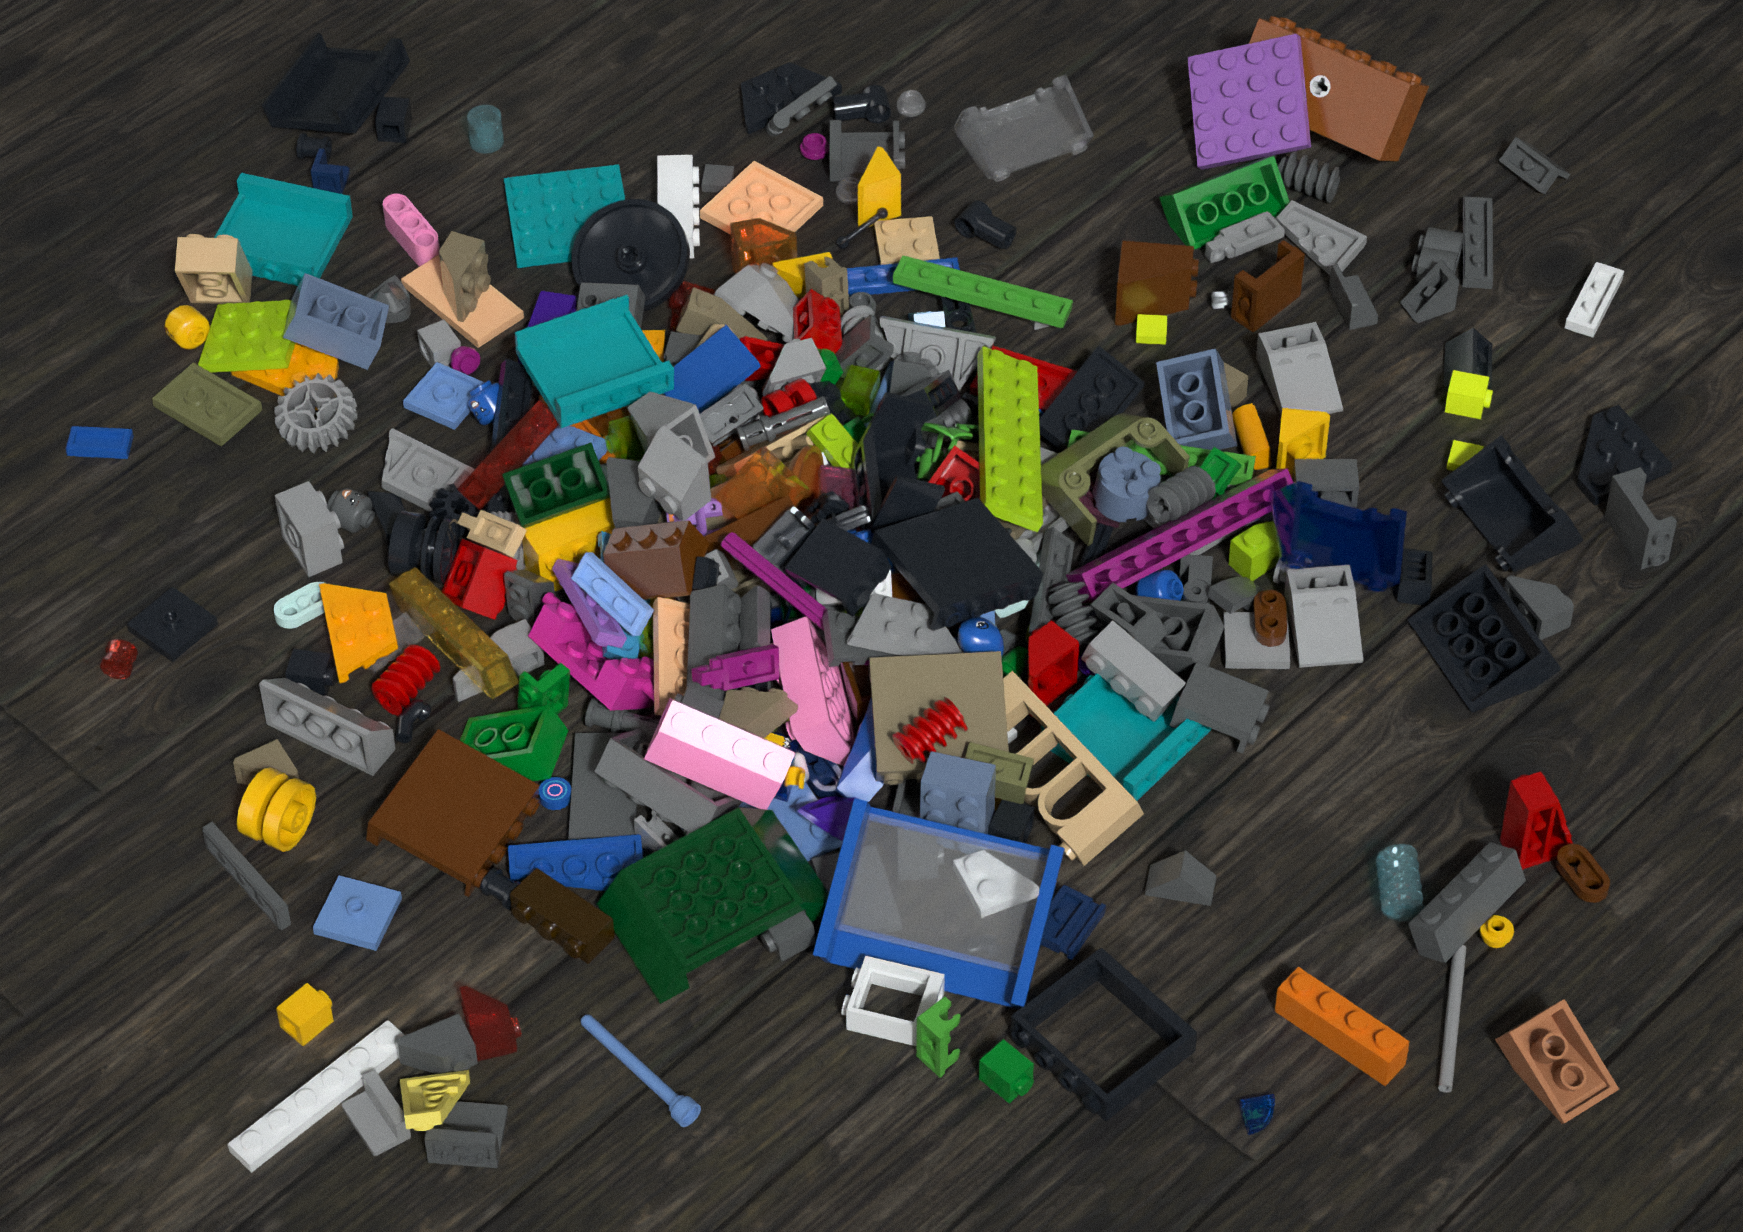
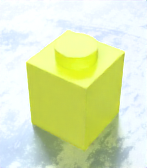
M1453 370L1447 393L1445 412L1481 419L1484 407L1490 408L1493 390H1488L1489 377Z

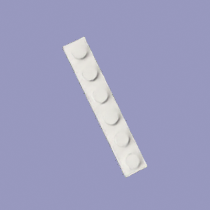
M387 1020L229 1142V1152L252 1173L364 1085L362 1075L374 1069L379 1074L397 1060L395 1039L405 1035Z

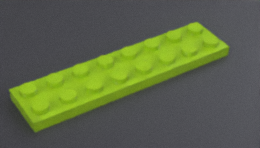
M982 346L977 354L980 500L994 517L1038 532L1043 525L1037 366L1032 365L1028 361L1018 360L1005 355L999 350H992Z

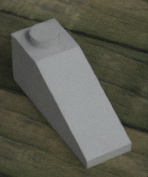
M526 619L509 624L503 629L496 631L453 677L455 698L458 702L518 677L524 671L529 672L545 665L543 649L528 637L532 628Z

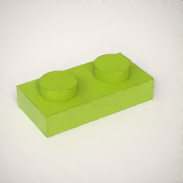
M831 413L810 428L806 435L824 453L827 460L846 481L853 476L852 462L858 444Z

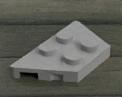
M882 316L879 322L881 328L883 327L887 341L894 345L893 354L890 356L893 360L899 355H903L904 352L919 353L922 355L921 358L929 359L939 373L949 370L959 391L976 369L977 354L982 346L990 349L996 340L995 336Z
M393 428L390 430L385 468L382 476L383 489L429 512L433 510L429 503L432 498H436L435 493L440 488L446 490L450 484L454 483L458 490L461 486L466 485V493L468 495L471 493L479 494L486 490V474Z
M875 593L868 600L852 633L847 639V645L899 656L964 653L947 627L932 631L930 627L935 613L928 605Z

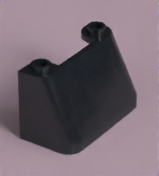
M1502 435L1441 480L1448 490L1444 493L1446 499L1454 509L1460 506L1498 553L1494 558L1505 572L1511 569L1516 573L1571 550L1584 541L1569 516L1548 496L1526 469L1523 462L1512 452L1511 446Z

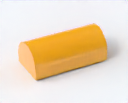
M1253 403L1243 405L1232 414L1234 428L1244 455L1256 456L1254 470L1270 468L1272 465L1270 446L1255 405Z

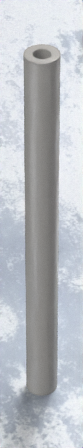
M1464 945L1453 954L1451 959L1438 1089L1446 1093L1451 1092L1453 1087L1466 946Z

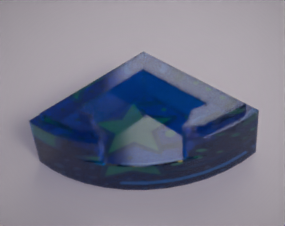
M1274 1094L1240 1100L1239 1107L1248 1135L1263 1130L1272 1120L1275 1108Z

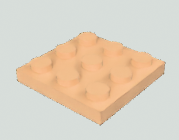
M753 161L700 210V219L770 256L823 206V197Z

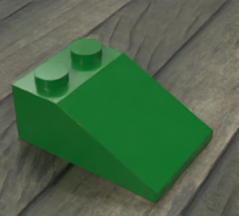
M549 704L471 717L467 721L460 741L531 781H539L551 778L569 730Z

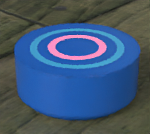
M551 777L544 780L539 788L541 804L550 810H560L568 806L571 802L570 783L560 777Z

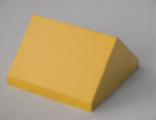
M882 147L876 148L858 184V227L876 215L877 210L881 207L888 210V216L877 221L891 220L901 216V173Z
M1282 408L1276 469L1288 468L1292 478L1294 459H1323L1326 457L1330 415L1327 412Z

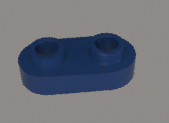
M800 747L796 754L799 752L805 756L809 772V779L806 782L813 792L820 798L839 797L840 794L835 788L842 773L840 767L836 763L809 753Z

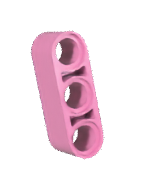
M391 194L385 197L382 204L385 226L414 262L421 266L439 255L440 247L437 232L411 201L402 194Z

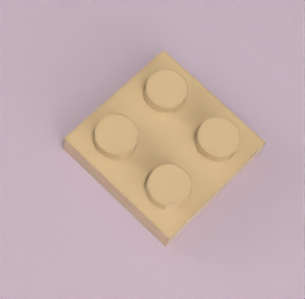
M932 216L882 220L874 223L880 265L899 263L903 255L923 261L940 259Z

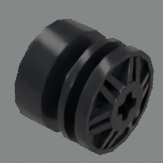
M401 511L395 520L390 538L388 564L391 575L413 579L421 568V575L424 581H432L434 578L436 583L445 584L459 548V528L456 519L445 518L442 520L440 516H433L427 526L424 514Z

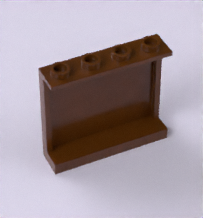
M438 729L368 822L366 840L376 846L379 845L383 838L466 884L464 895L469 897L476 887L480 889L481 883L488 874L492 864L498 865L507 850L505 846L510 839L515 841L519 837L524 827L523 821L527 816L533 817L541 803V800L538 799L540 785Z

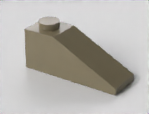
M694 287L682 308L676 331L681 333L704 336L711 325L724 324L733 330L738 339L744 336L766 341L768 339L722 298Z

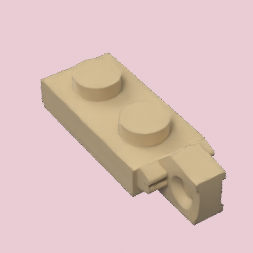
M480 510L477 518L462 513L458 520L459 525L470 531L467 536L468 539L511 558L514 557L527 529L483 510Z

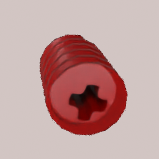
M409 645L405 648L404 653L396 658V662L390 664L388 670L380 675V679H377L372 684V693L376 701L388 713L398 716L402 712V707H407L410 704L409 698L414 699L418 695V690L424 689L426 682H430L434 678L433 672H440L439 661L435 655L422 646Z
M944 697V702L941 700L935 701L933 705L934 710L926 708L923 712L924 718L916 716L913 719V726L905 724L902 728L903 734L895 732L892 735L896 747L911 764H914L913 760L915 758L923 764L926 763L923 752H936L935 743L945 748L947 746L944 738L946 734L956 740L958 737L954 728L958 727L964 732L968 730L963 715L947 697Z

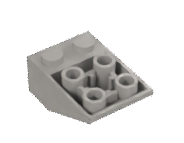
M1316 322L1258 333L1256 360L1281 416L1282 408L1321 411L1328 414L1343 411L1327 346Z
M1350 565L1287 570L1284 596L1299 668L1363 663L1356 592Z

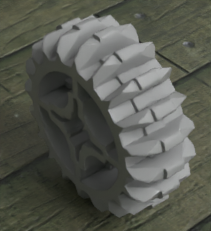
M317 373L315 379L312 380L307 375H305L304 382L299 383L294 380V387L292 389L284 387L285 396H279L277 401L279 406L274 407L276 415L275 424L280 429L281 437L287 440L291 447L297 445L298 449L302 452L309 447V450L313 453L316 452L318 447H321L322 450L327 452V445L333 444L338 447L339 438L348 440L347 430H354L355 424L353 421L357 420V403L355 398H353L351 390L345 387L340 379L335 381L329 374L323 380L322 375Z

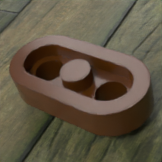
M1263 590L1254 598V635L1260 644L1267 647H1275L1281 645L1287 635L1286 600L1278 591Z
M1578 844L1563 846L1558 851L1556 868L1582 900L1590 903L1604 900L1608 895L1610 879L1605 871L1583 846Z

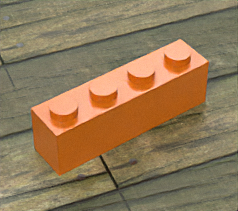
M1297 967L1277 988L1276 1013L1382 1085L1386 1086L1406 1065L1409 1040L1300 967Z

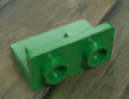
M560 663L553 670H546L538 681L526 671L522 672L519 675L518 710L550 704L558 715L568 706L570 670Z

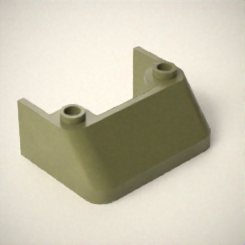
M1127 413L1118 414L1041 466L1043 496L1087 546L1093 543L1097 520L1079 498L1084 496L1090 488V477L1088 474L1099 468L1101 461L1107 455L1115 452L1119 447H1129L1136 443L1143 448H1149L1173 476L1188 467L1190 456L1157 420Z

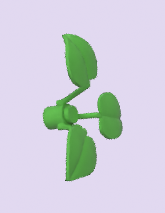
M874 413L868 414L861 421L864 424L870 422ZM924 423L921 428L922 430L939 434L935 449L926 448L925 454L916 460V462H920L917 479L929 482L954 445L956 446L959 438L972 439V433L979 435V425L955 424L954 427H945L936 423ZM947 435L952 441L943 457L944 452L940 450L943 438Z

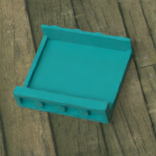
M241 173L237 179L239 194L214 238H217L218 235H230L238 238L252 269V276L295 286L299 285L305 273L320 279L353 218L350 196Z
M628 295L610 299L606 302L583 308L571 314L515 332L516 354L561 428L633 404L648 392L662 394L674 390V368L669 360L661 362L629 311Z
M1099 674L1090 675L1085 680L1082 688L1075 694L1067 696L1062 706L1054 713L1136 801L1212 730V728L1190 719H1186L1177 728L1170 726L1180 697L1154 722L1148 716L1141 714L1125 696L1115 692L1110 683ZM1059 743L1050 750L1069 764L1074 761Z

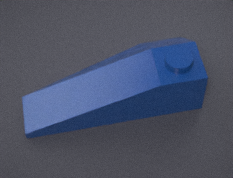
M870 698L862 724L859 726L852 750L847 757L835 788L845 799L856 797L869 802L884 785V781H876L872 698Z

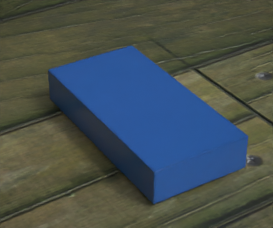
M72 426L66 446L67 456L128 459L134 437L132 429Z

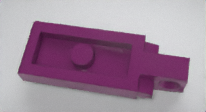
M770 644L723 654L709 659L710 665L692 668L693 682H697L701 686L710 684V688L723 691L772 681L780 678L779 647Z

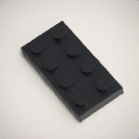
M1098 346L1040 417V434L1061 451H1064L1068 448L1071 430L1092 432L1114 416L1123 413L1146 383Z

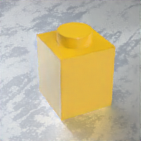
M306 983L276 1008L280 1027L302 1046L306 1045L334 1022L331 999L324 991H316Z

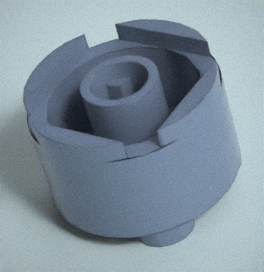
M1119 447L1115 452L1107 455L1099 465L1092 491L1098 511L1107 518L1117 522H1126L1127 519L1137 518L1136 521L1148 516L1150 513L1147 507L1148 492L1160 484L1161 468L1159 464L1141 453L1132 451L1128 447Z

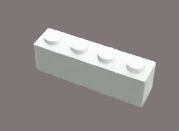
M692 155L657 156L658 204L669 210L677 218L687 235L690 258H694V246H700L699 228L694 229V225H700L699 208H694V205H699V187H694V184H699V166L693 167Z

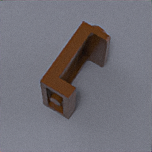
M1282 240L1278 243L1276 264L1257 279L1244 270L1235 275L1231 318L1254 333L1300 297L1305 254L1297 247Z

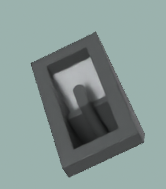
M1440 260L1400 303L1417 323L1454 311L1459 279L1447 264Z
M1182 851L1150 865L1145 895L1211 906L1216 875L1187 851Z

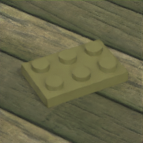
M194 362L152 398L155 408L221 447L262 411V404L259 400Z

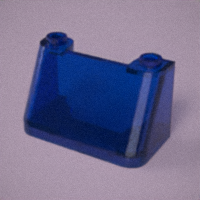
M1301 481L1292 483L1272 493L1271 508L1280 560L1286 563V567L1301 570L1304 568L1350 565L1353 582L1367 585L1368 590L1374 592H1384L1388 587L1400 584L1407 511L1392 508L1390 509V515H1383L1377 513V509L1373 507L1364 511L1317 498L1318 492L1312 490V484Z

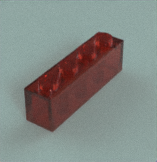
M539 400L457 488L479 510L505 484L502 474L520 468L559 425L550 409Z

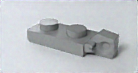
M1268 211L1220 230L1219 235L1213 241L1206 243L1205 257L1211 263L1223 260L1226 256L1228 258L1236 257L1283 238L1285 229Z

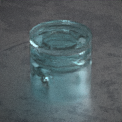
M479 105L472 108L467 115L470 146L473 150L484 154L498 151L504 143L501 112L492 105Z

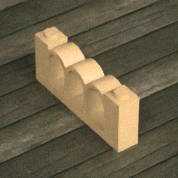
M1011 671L1003 678L1007 732L1029 713L1045 728L1044 731L1016 754L1034 758V765L1059 743L1074 759L1044 786L1034 789L1027 788L1024 801L1029 805L1039 807V811L1049 829L1061 839L1062 843L1059 847L1065 848L1064 854L1071 861L1077 858L1085 866L1144 813L1132 795L1031 689ZM1087 774L1103 790L1099 796L1072 818L1060 820L1051 816L1053 805Z

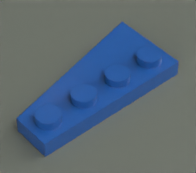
M640 834L508 846L510 880L522 882L538 868L565 887L606 891L622 869L643 859Z

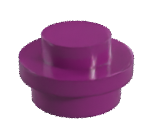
M812 133L805 136L800 145V151L804 157L818 160L824 158L829 153V144L823 135Z
M458 347L451 355V367L469 375L478 368L480 355L472 347Z

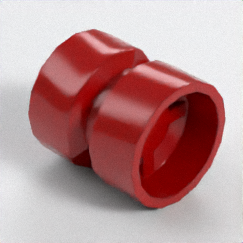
M799 378L785 385L783 391L778 389L762 397L761 404L764 408V415H768L770 418L794 407L814 401L817 397L809 383L805 379Z

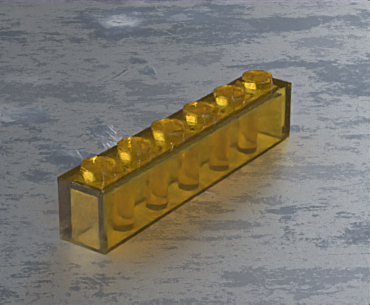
M416 567L401 574L389 583L400 611L492 700L519 683L508 654Z

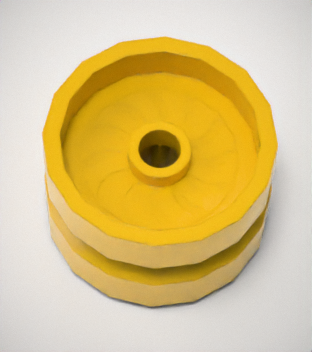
M271 767L264 768L256 774L242 797L237 816L238 831L253 840H264L268 846L279 851L291 850L303 837L311 822L316 803L315 788L300 779H289L285 773Z

